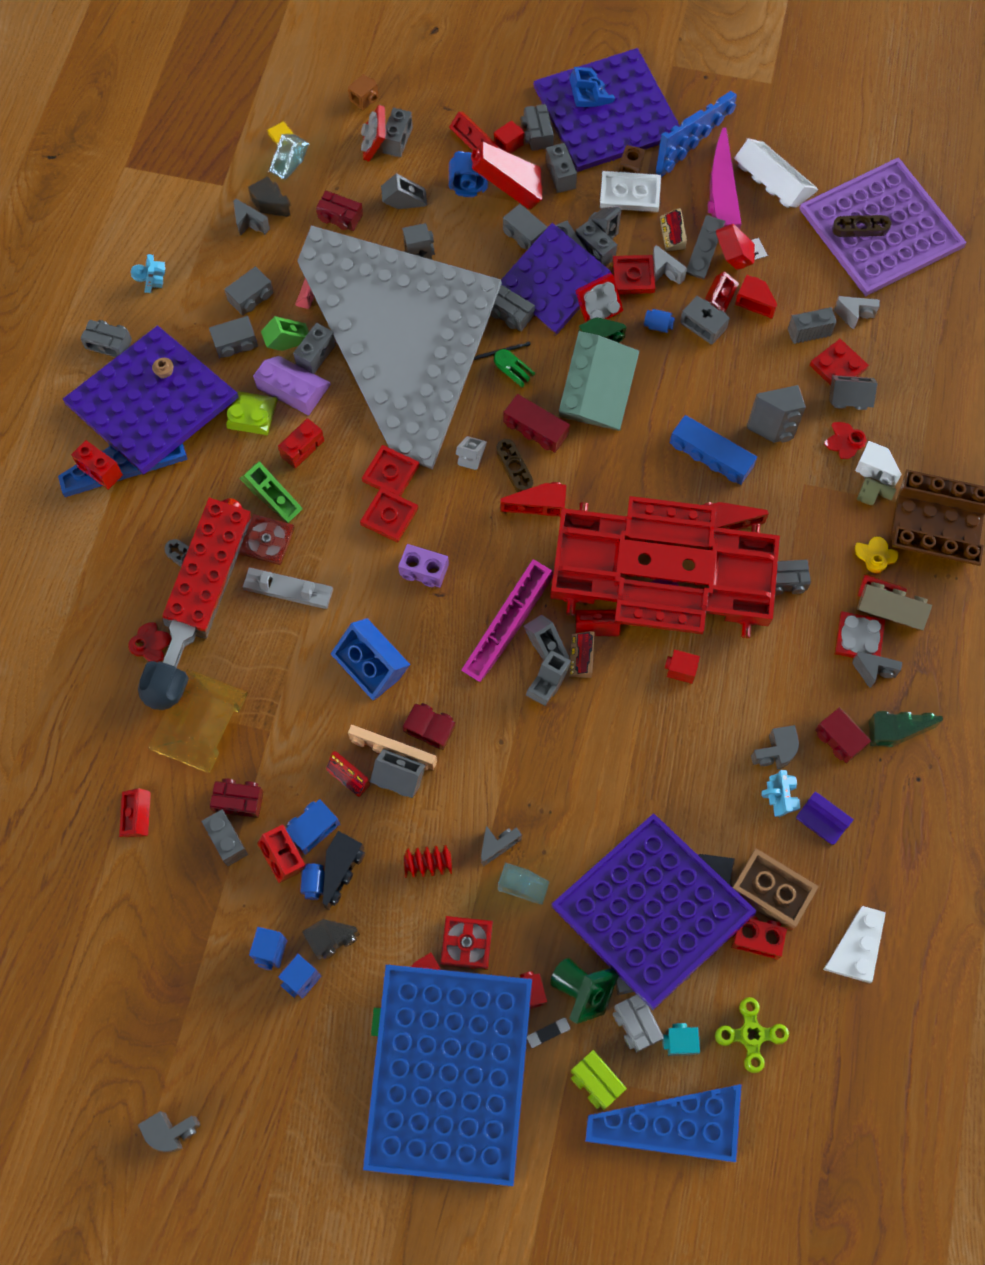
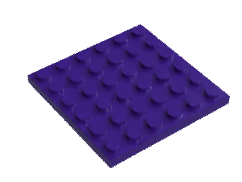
M638 48L579 66L594 70L597 78L605 84L604 90L608 95L613 94L615 96L614 102L595 107H576L569 79L573 69L534 81V88L542 104L547 106L549 118L561 142L565 143L576 172L622 158L626 145L645 150L660 145L661 134L664 132L671 133V128L675 125L680 127Z
M157 325L122 352L121 355L117 356L65 396L63 401L144 475L238 399L239 396L234 389ZM168 358L172 361L174 368L169 377L161 378L153 372L152 365L157 359Z
M654 813L552 903V908L652 1010L664 1001L756 914V910Z

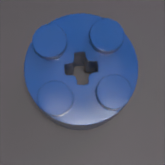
M455 152L448 165L449 188L455 190V194L462 197L477 196V192L482 191L483 193L488 187V180L472 169V153Z

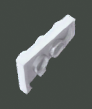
M864 906L860 907L823 970L872 983L886 912Z

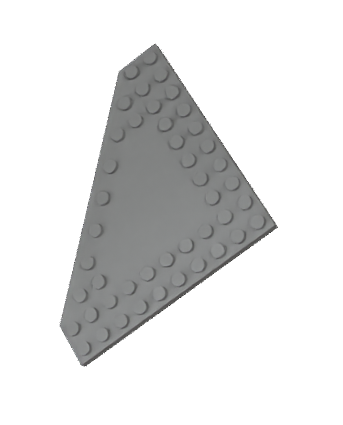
M311 225L297 262L331 331L334 332L333 335L389 448L418 461L421 466L433 469L502 284L501 279Z

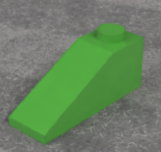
M260 461L255 463L239 478L255 496L286 523H289L303 509Z

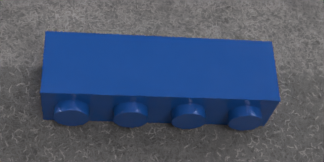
M684 415L671 434L670 444L675 449L684 451L696 461H701L712 471L726 476L731 482L742 485L755 466L757 456L687 415Z

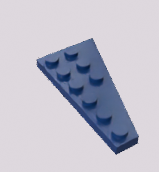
M732 91L720 97L715 105H707L706 111L699 110L683 120L680 127L677 125L672 127L671 133L664 132L661 134L656 174L662 177L667 172H671L679 160L682 161L691 149L697 147L703 137L706 138L716 125L719 126L727 114L730 115L735 110L737 95Z
M183 443L149 471L188 460ZM110 444L108 448L102 451L117 462L123 474L118 481L142 474ZM74 465L58 476L64 497L102 486L80 470L77 465Z
M741 1084L588 1115L585 1142L736 1162Z

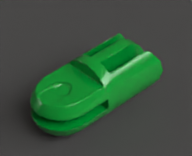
M500 349L494 355V363L497 368L521 388L525 386L523 381L525 383L530 381L528 375L533 377L536 374L509 350Z

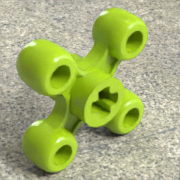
M748 997L739 1004L740 1013L744 1018L742 1027L733 1029L729 1026H721L715 1032V1039L721 1046H728L733 1042L742 1043L747 1050V1055L744 1059L745 1068L750 1073H758L765 1065L764 1058L760 1054L761 1044L764 1041L783 1044L789 1038V1031L782 1024H775L770 1028H764L759 1025L757 1021L759 1003L756 999ZM746 1004L752 1005L753 1010L748 1011ZM754 1030L757 1039L749 1040L747 1037L749 1033L747 1031ZM776 1030H779L782 1033L781 1038H778L776 1036ZM722 1032H726L728 1034V1040H724L722 1038ZM751 1059H755L758 1062L757 1067L752 1066Z

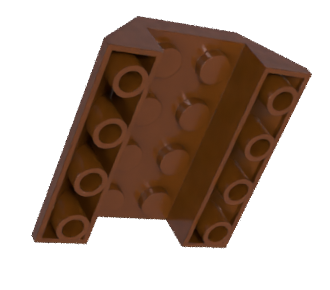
M906 469L896 502L891 531L892 546L980 566L984 545L980 544L985 514V486Z

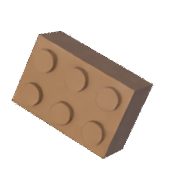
M755 849L732 888L756 911L772 921L781 923L782 927L787 928L791 932L799 923L819 886L760 850Z

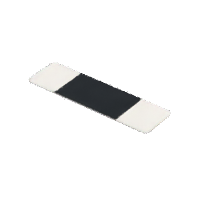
M562 1018L528 1035V1042L534 1048L570 1030V1026L566 1018Z

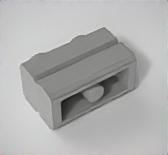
M638 995L615 1005L614 1009L616 1012L612 1014L619 1027L623 1025L627 1033L624 1035V1039L629 1049L634 1048L637 1053L664 1038L648 1005Z

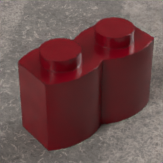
M421 703V705L414 704L403 725L404 733L440 750H444L455 729V722L450 715L446 713L437 714L433 712L432 707Z

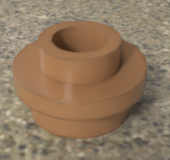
M159 358L152 365L153 372L161 378L169 377L174 368L172 361L168 358Z

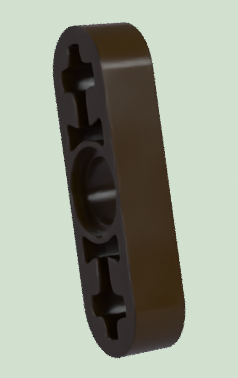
M885 215L839 216L834 220L832 232L838 237L884 236L889 232L892 222ZM863 223L867 228L859 229L856 224Z
M509 439L499 441L497 444V456L516 492L532 488L533 478L514 442ZM503 447H506V449H509V454H510V457H509V458H508V455H507L506 451H505V450L503 451ZM511 463H518L521 468L517 471H512L509 465ZM521 475L524 483H527V487H524V485H520L519 477Z

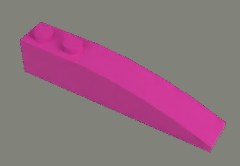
M722 128L711 171L708 213H711L712 217L724 220V227L734 224L740 229L741 218L727 130Z
M534 559L531 561L461 671L479 682L483 680L518 632L552 580L553 572L551 569Z

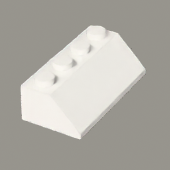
M748 138L734 158L739 162V168L753 174L752 179L759 184L763 183L767 186L765 190L771 195L775 196L776 194L781 198L779 202L787 208L789 206L798 207L818 190L816 186L764 142Z

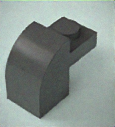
M551 650L541 664L538 676L527 690L526 696L546 706L562 684L571 660Z
M795 725L772 729L769 734L771 747L754 750L751 755L753 765L769 766L775 761L777 770L786 767L796 755L799 747Z
M161 1111L138 1124L146 1142L152 1148L164 1152H176L183 1149L179 1139L187 1140L195 1135V1129L201 1126L197 1117L190 1116L172 1127L167 1114Z

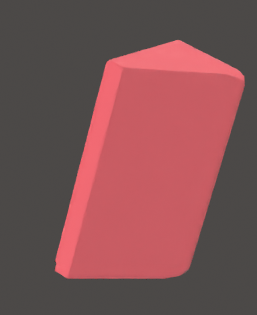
M305 278L296 301V306L309 309L313 302L314 294Z

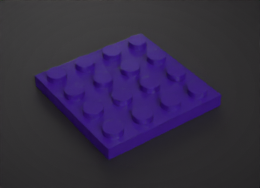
M551 223L501 279V285L535 305L534 315L553 332L558 334L580 309L575 290L611 273V271L555 224Z

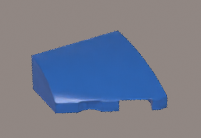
M573 68L569 79L576 107H595L614 102L615 96L613 94L608 95L604 90L605 84L597 78V74L592 68Z

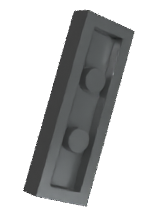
M706 215L686 274L705 280L719 242L716 230L724 227V220Z

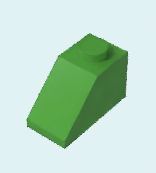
M276 316L261 330L266 347L280 351L299 346L309 333L306 323Z

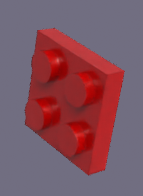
M653 255L613 256V276L619 294L655 293Z
M838 339L815 357L809 365L830 385L832 375L858 377L869 367L841 339Z
M382 445L362 476V482L378 490L383 488L401 497L420 465L418 461Z
M380 488L360 520V525L398 543L416 514L418 505Z

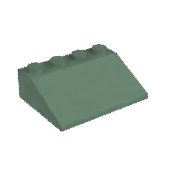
M579 331L559 408V417L620 431L639 351L602 336Z

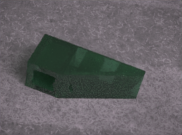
M878 711L869 719L870 746L894 747L936 728L943 721V716H935L934 713L912 715L911 712L890 714L888 711Z

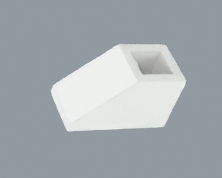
M868 441L855 471L865 477H871L883 484L895 487L901 472L890 450Z

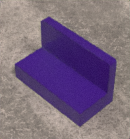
M816 791L796 816L797 820L831 845L838 841L854 820Z

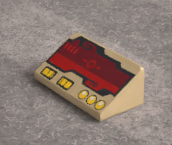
M681 208L660 216L665 250L685 249L687 238Z

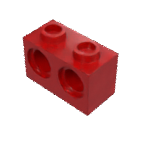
M87 440L71 454L80 470L108 490L123 476L117 462Z
M284 825L262 834L257 842L278 883L299 874L304 868L305 863Z
M753 916L733 935L731 948L778 960L782 957L787 928L781 927V923L767 920V923L758 921V917ZM742 928H750L753 932V938H746L742 934ZM767 933H771L776 937V944L767 942Z

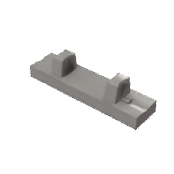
M254 568L248 569L243 584L245 591L323 609L328 608L333 592L332 586ZM269 579L272 580L270 588L268 584Z

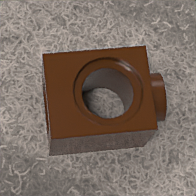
M626 145L620 161L619 172L640 173L645 149Z

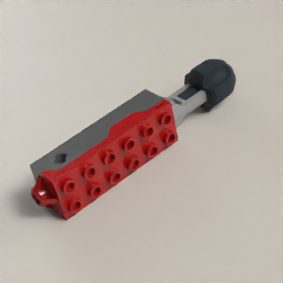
M209 497L162 615L164 626L169 627L171 643L164 661H150L146 663L139 680V697L145 705L152 709L166 710L178 703L189 679L184 671L177 669L184 647L193 643L196 636L203 639L208 637L251 524V511L243 509L240 502L235 499L227 498L219 501Z

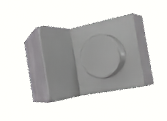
M656 245L653 250L655 282L665 273L670 280L680 285L685 280L687 268Z
M838 296L834 311L852 329H855L859 317L875 318L880 300Z
M467 436L457 446L456 455H459L458 465L477 470L487 441Z

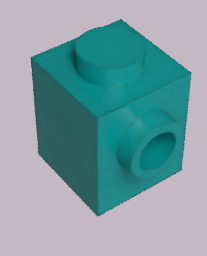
M686 1023L672 1024V1028L666 1030V1034H663V1049L668 1050V1056L698 1055L700 1053L698 1027L687 1028Z

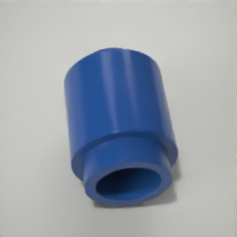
M652 309V311L647 310L644 326L650 330L668 333L669 329L673 330L675 318L672 317L671 312Z
M306 864L305 869L302 870L300 893L305 895V899L317 900L319 896L323 895L325 877L323 865Z

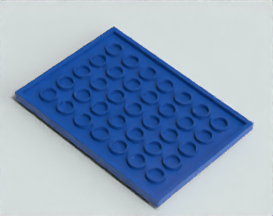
M386 964L363 1170L514 1186L532 979Z

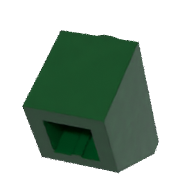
M595 317L579 325L578 332L599 335L620 343L625 338L626 325Z

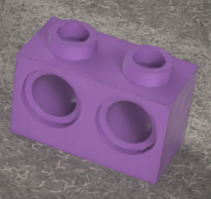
M407 544L398 566L399 575L409 581H420L428 587H441L449 561L446 555ZM411 562L418 563V565L415 567L408 566V564ZM432 568L438 569L436 573L428 572Z

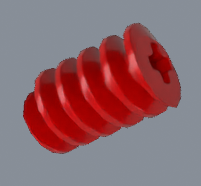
M443 845L442 852L439 851L437 846H434L432 853H430L428 847H425L423 854H421L419 848H415L414 855L411 854L409 848L406 849L404 854L405 878H407L409 871L413 878H416L418 871H420L422 877H425L427 870L430 871L432 876H435L437 869H439L441 875H444L446 868L452 874L451 853L447 845Z

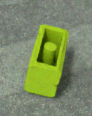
M594 1050L571 1070L573 1074L571 1080L580 1090L584 1087L590 1095L587 1098L596 1109L601 1106L605 1110L627 1089Z

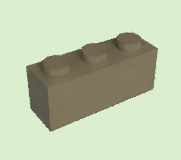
M872 582L871 585L865 584L857 610L924 631L932 605L927 604L928 599L916 595L914 599L905 597L906 592L893 588V591L890 592L884 590L885 585Z

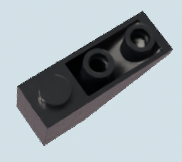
M340 831L336 833L326 851L323 905L328 910H330L332 905H337L342 895L340 891L343 885L349 884L354 874L352 872L356 864L359 865L365 856L363 844Z

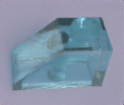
M282 134L269 171L286 180L302 163L309 142L295 134Z
M505 863L498 883V891L543 905L550 882L527 869Z

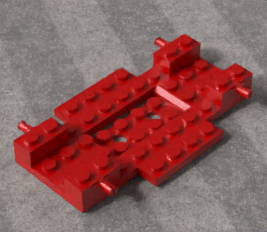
M629 496L627 516L589 512V504L586 502L584 510V502H580L579 510L562 508L550 599L567 602L566 615H570V608L572 607L571 616H575L576 603L594 604L595 599L617 602L614 623L703 634L706 613L725 616L724 621L741 624L742 638H745V636L746 638H751V626H769L773 620L780 535L760 533L761 525L759 524L757 526L752 524L751 532L716 528V507L634 496ZM646 554L651 558V562L648 565H642L639 563L638 557ZM685 560H691L694 562L695 568L687 571L683 568L682 563ZM620 575L646 577L652 580H670L675 583L686 582L693 583L694 585H708V588L699 589L629 580L620 577Z

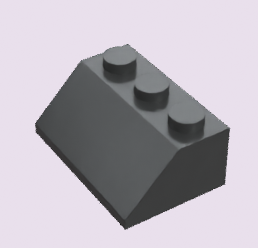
M796 385L756 394L747 428L773 443L780 441L788 442L794 439L806 408L799 386Z

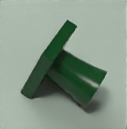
M566 958L555 968L550 984L551 987L576 999L569 1019L578 1024L605 1014L619 976L612 968L588 975L571 958Z

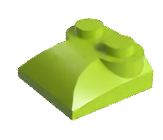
M237 391L239 398L233 402L227 411V428L268 435L278 400L277 397Z

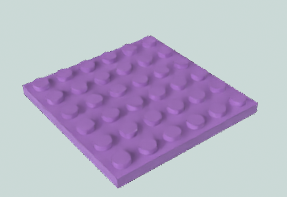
M899 157L802 203L799 208L865 296L964 248L967 243ZM885 215L892 222L889 232L884 236L838 237L832 232L834 220L839 216ZM863 223L856 224L859 229L867 228Z

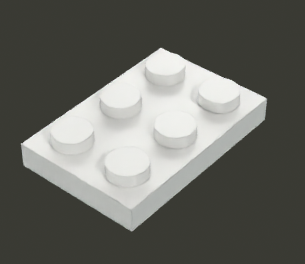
M603 171L600 208L619 207L621 210L658 212L661 175Z

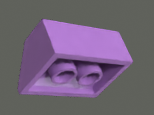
M280 356L264 360L253 375L257 389L272 397H277L278 400L308 416L331 385L329 381Z

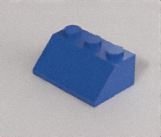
M368 618L351 623L330 653L372 700H376L399 681L410 666L407 660Z

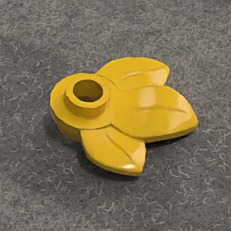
M879 536L872 538L869 545L863 543H856L855 545L857 557L865 561L867 569L872 573H881L886 569L887 565L894 564L898 559V551L888 549L886 540Z

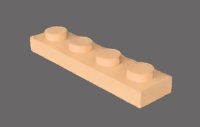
M351 724L348 735L353 744L364 747V745L373 748V751L379 754L385 749L425 764L424 770L428 768L434 770L437 763L435 755Z

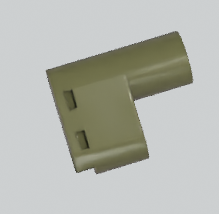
M866 477L857 500L873 506L877 495L892 500L896 488Z

